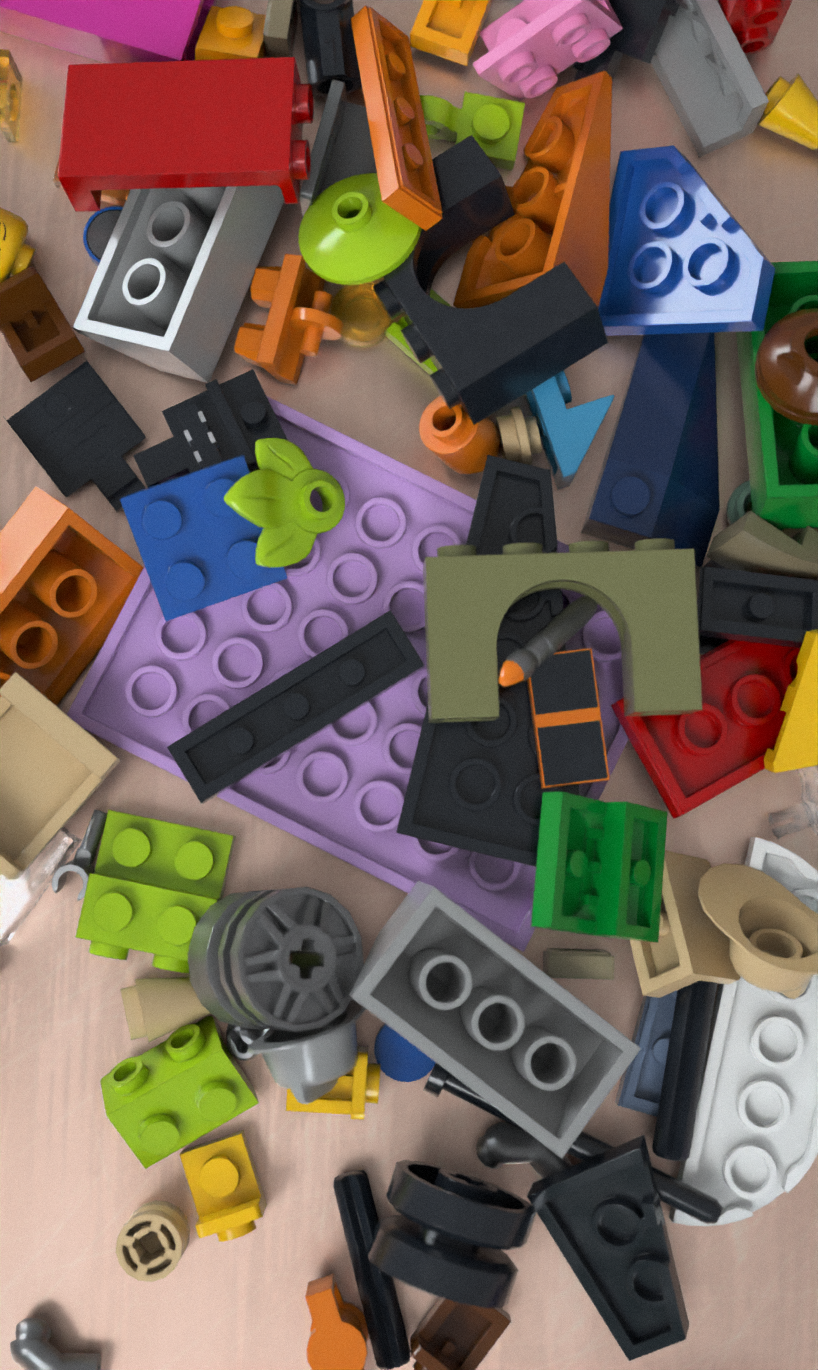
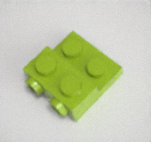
M108 810L95 872L89 874L76 938L90 940L89 953L94 955L127 960L129 949L154 954L152 962L154 967L174 972L189 973L187 953L194 927L208 908L223 898L236 836Z

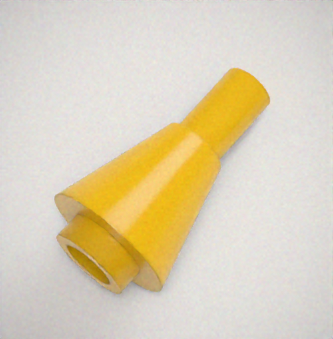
M799 73L790 82L780 76L765 93L769 102L757 125L812 150L818 149V100Z

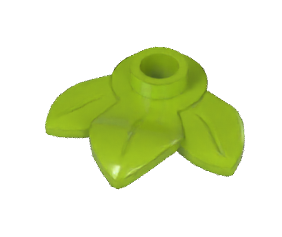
M280 438L259 439L255 442V454L260 470L241 477L226 492L224 501L240 516L254 525L263 528L256 545L255 563L262 567L280 568L298 563L306 558L312 549L317 534L330 531L340 522L345 510V497L338 481L323 470L313 469L304 452L294 443ZM312 490L317 491L321 497V512L314 509L310 502Z

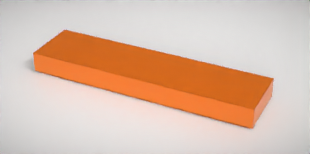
M365 5L350 19L382 202L427 231L443 219L409 37L372 7L369 8Z

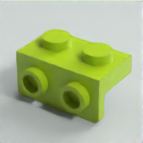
M207 1016L195 1024L182 1026L174 1031L166 1041L138 1057H130L121 1061L110 1073L102 1077L100 1081L107 1118L145 1169L259 1104L254 1087L234 1057L229 1053L224 1044L219 1025L212 1016Z

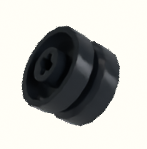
M402 1160L397 1162L386 1195L391 1205L402 1215L386 1217L377 1222L368 1250L370 1261L380 1270L401 1282L438 1297L483 1308H502L508 1304L518 1269L510 1257L502 1250H513L527 1244L536 1209L518 1195L471 1175L419 1161Z

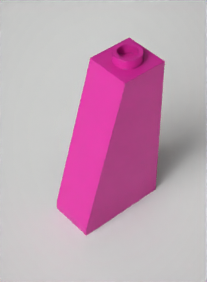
M0 0V32L103 63L195 60V47L211 5L216 6L217 0Z

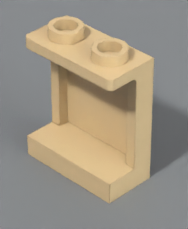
M17 672L0 688V694L2 695L0 697V876L4 875L10 881L21 877L121 761Z

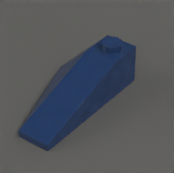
M715 332L643 335L581 533L634 550V543L640 540L672 539L675 543V549H694L695 569H698L703 565L720 510Z

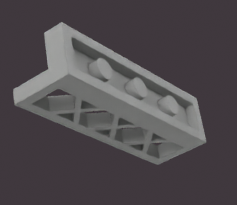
M676 0V3L680 4L675 17L669 16L651 64L700 158L753 133L769 100L717 0Z

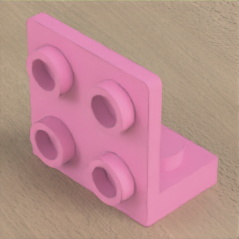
M523 0L479 32L489 52L475 61L473 66L479 77L519 100H522L524 97L528 99L534 98L552 88L558 80L557 75L576 61L580 63L586 62L604 52L611 43L609 38L620 32L623 27L608 0Z

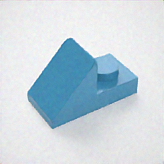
M563 370L524 394L531 415L536 418L541 444L557 490L570 486L615 397L614 395H609L566 409L565 404L572 402V396Z

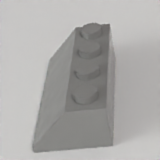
M272 185L131 189L72 328L90 339L162 372L209 383L248 291L255 269L259 264L283 206L284 197L281 188Z
M417 881L379 932L349 994L351 998L561 1158L564 1157L641 1049L434 886L421 881Z

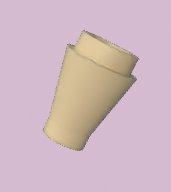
M190 977L135 979L136 985L120 989L131 1040L147 1036L148 1042H151L205 1015L212 1014L201 1005L190 982Z

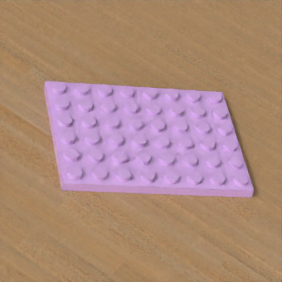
M267 396L288 441L294 443L304 452L313 469L329 473L340 484L345 497V510L342 519L330 531L317 534L312 549L306 558L298 563L284 566L287 579L169 621H165L144 566L67 715L92 734L187 781L167 747L391 610L424 663V669L217 795V797L406 893L411 891L417 881L434 886L504 942L524 952L536 928L531 927L536 867L396 833L428 704L423 585L425 557H437L438 547L466 545L477 500ZM312 490L310 502L314 509L321 512V497L317 491ZM557 540V553H569V546ZM560 589L562 590L564 609L579 597L584 596L577 592ZM598 605L595 615L565 645L567 651L592 648L610 778L629 738L610 706L624 698L621 643L611 618ZM608 780L579 784V794L583 797L599 800Z

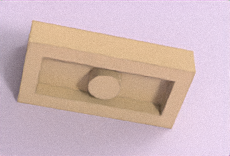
M665 850L658 943L630 940L643 996L660 998L699 980L721 984H731L740 980V975L736 972L730 959V938L704 912L698 897L699 880L709 868H712L707 859Z

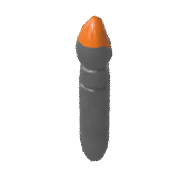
M588 596L579 597L570 603L534 635L522 649H518L508 655L500 670L499 684L506 687L531 677L539 665L550 658L590 621L597 611L598 604Z

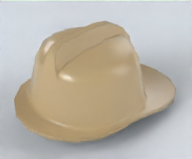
M727 863L709 868L699 880L698 897L704 912L730 938V959L736 972L748 983L760 989L781 992L788 998L796 999L804 993L811 978L818 974V914L808 908L782 884L760 870L743 864Z

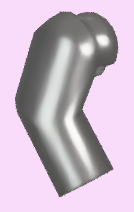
M26 1318L17 1324L15 1329L16 1340L10 1342V1353L12 1360L23 1370H101V1354L60 1353L48 1343L51 1337V1329L45 1320Z

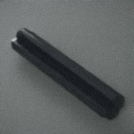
M699 980L677 991L652 1144L653 1152L656 1156L663 1159L686 1161L690 1156L717 983Z
M364 1170L345 1172L335 1177L333 1188L377 1367L381 1370L393 1369L410 1362L411 1355L393 1277L374 1265L368 1256V1250L377 1222L379 1221L368 1175Z

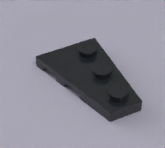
M642 1135L534 1182L527 1195L529 1201L536 1209L537 1214L627 1359L631 1361L686 1340L689 1320L645 1136Z

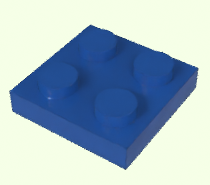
M244 455L120 498L165 621L288 578L284 567L267 568L258 566L255 563L256 545L263 528L254 525L240 516L224 501V495L241 477L250 473Z

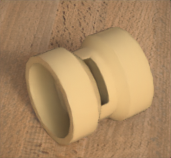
M155 1200L143 1204L133 1212L120 1231L116 1243V1255L119 1265L127 1275L138 1281L154 1282L165 1278L175 1270L189 1244L190 1238L189 1223L180 1208L167 1201ZM141 1240H142L143 1246L146 1248V1251L143 1249V1247H142V1245H141Z

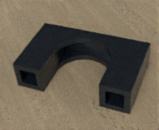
M470 135L432 159L443 219L427 231L422 229L419 240L409 257L391 273L379 278L380 282L372 286V289L391 320L402 315L408 326L400 331L417 361L421 364L430 358L438 371L431 374L430 378L447 407L452 409L460 404L475 425L608 343L597 305L565 262L560 263L509 296L486 306L456 308L441 304L430 297L435 275L442 264L454 252L515 215L502 175L474 137Z

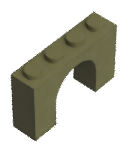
M672 539L640 540L634 543V551H609V543L606 541L574 542L569 544V553H543V545L539 543L508 544L503 546V555H477V547L473 545L438 547L437 557H425L423 565L429 723L495 721L499 717L497 636L501 621L505 613L516 602L532 593L549 589L570 590L588 596L611 618L621 643L624 717L684 715L702 710L694 549H675V543Z

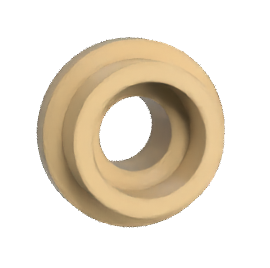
M517 406L510 408L509 415L496 417V427L500 434V449L503 459L532 465L531 455L542 453L541 439L535 416L524 418L521 407Z

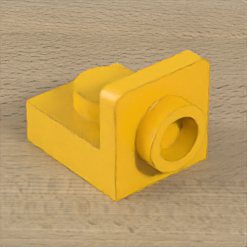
M244 1130L182 1150L179 1155L199 1216L195 1224L199 1238L216 1233L218 1241L225 1242L255 1230L254 1220L263 1217L267 1202Z

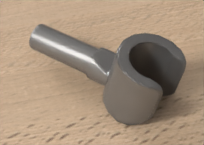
M94 810L81 846L77 849L74 859L56 870L52 877V888L55 893L62 890L67 880L68 871H75L83 880V888L78 895L77 901L84 898L89 874L95 872V868L92 865L96 855L94 853L105 827L107 813Z

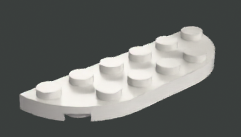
M750 837L745 865L760 870L778 881L808 908L818 914V871L790 850L761 838ZM818 974L811 978L804 993L796 999L788 998L781 992L760 989L748 983L741 976L740 980L731 984L719 983L711 1019L690 1156L686 1161H681L677 1179L717 1199L723 1209L716 1224H705L671 1206L670 1220L673 1223L689 1226L724 1225L754 1216L752 1212L769 1204L784 1191L789 1193L804 1177L818 1155Z

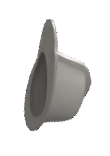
M352 998L344 1012L322 1028L298 1032L269 1029L262 1037L248 1045V1052L254 1054L261 1053L274 1081L280 1087L291 1089L299 1103L310 1104L331 1091L338 1083L339 1077L347 1074L357 1065L356 1020L366 1008Z

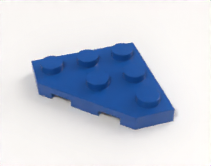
M674 145L620 151L609 205L608 271L598 307L606 336L763 331L775 267L687 157Z

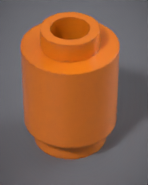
M441 396L430 402L422 413L419 423V433L422 442L453 471L461 474L480 473L484 471L488 455L498 457L500 434L498 428L489 417L474 425L460 404L449 409Z

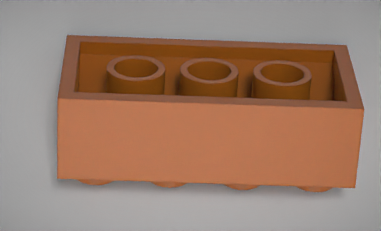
M37 486L0 532V688L17 672L57 706L103 646L144 567L73 510Z

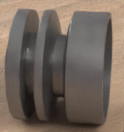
M310 887L229 894L211 905L194 927L187 953L190 982L201 1005L221 1022L248 1029L298 1032L322 1028L344 1012L352 1000L349 994L364 965L361 935L350 912L332 895ZM290 953H292V964L289 962Z

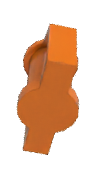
M334 1274L309 1281L305 1296L312 1317L311 1334L306 1349L309 1366L312 1370H365L364 1364L367 1357L366 1341L369 1333L363 1311L354 1303L344 1301Z

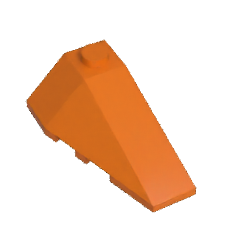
M606 71L555 89L523 149L525 156L529 159L524 170L513 187L505 186L515 215L492 228L488 237L481 235L474 240L467 253L453 302L456 308H477L500 301L562 262L567 264L594 303L599 307L608 271L612 77Z

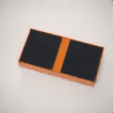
M592 648L556 652L539 665L536 672L527 679L541 788L610 780Z

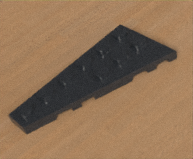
M488 455L466 545L476 546L477 555H503V546L514 543H539L543 545V553H557L558 544L551 470ZM549 589L532 593L516 602L505 613L497 636L498 680L500 670L508 655L518 649H522L534 635L564 610L562 590ZM564 644L556 652L567 651L566 645ZM527 679L503 687L498 682L499 717L495 721L429 723L427 704L396 833L536 867L543 792H567L581 795L579 794V784L541 788Z

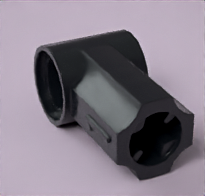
M298 0L308 84L312 86L313 94L327 99L333 79L346 83V96L355 90L362 89L350 19L354 16L353 0H335L329 4H319L313 0Z

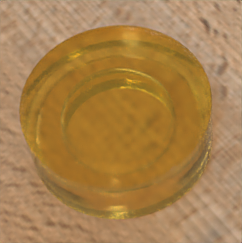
M372 282L346 285L337 292L332 301L331 315L344 323L340 339L353 347L367 348L380 343L386 337V330L393 323V320L389 318L374 293L372 286L376 284Z

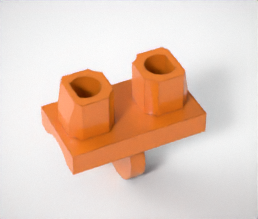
M285 254L282 266L257 267L255 269L250 287L251 299L260 307L270 308L266 325L245 322L239 327L234 350L246 362L264 368L280 383L297 385L305 355L317 357L322 339H340L344 323L337 317L329 314L333 296L323 291L325 280L306 268L303 256Z

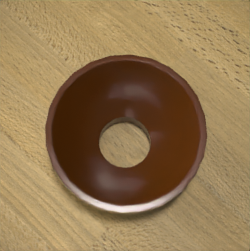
M818 308L799 310L786 315L776 322L761 342L756 355L754 369L757 386L763 398L770 406L788 419L810 425H818V362L811 359L806 353L804 342L810 337L818 335Z

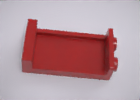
M295 57L68 65L57 177L75 212L100 211L102 190L275 185L281 188L285 204L299 203L300 180H309L311 175L310 146L308 140H302L303 124L313 123L314 101L311 84H301Z

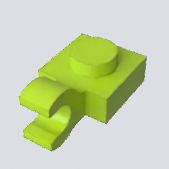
M465 92L462 109L445 99L420 95L428 139L456 142V145L472 135L496 168L513 171L525 107L524 102Z

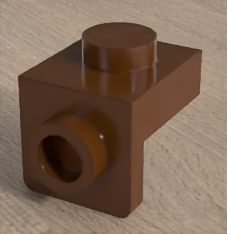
M30 266L0 283V331L30 382L37 380L85 352L65 315L34 266Z
M440 1297L410 1337L411 1356L416 1360L413 1364L414 1370H476L511 1323L510 1314L502 1308L477 1307Z

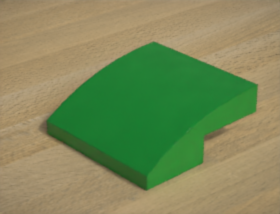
M543 792L531 927L658 943L668 812L630 802H603L567 792Z

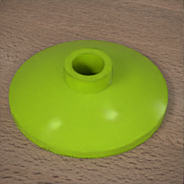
M365 173L340 180L316 197L313 205L308 207L301 221L299 247L305 262L317 276L335 284L359 285L382 278L398 268L414 250L422 228L382 202L377 173Z

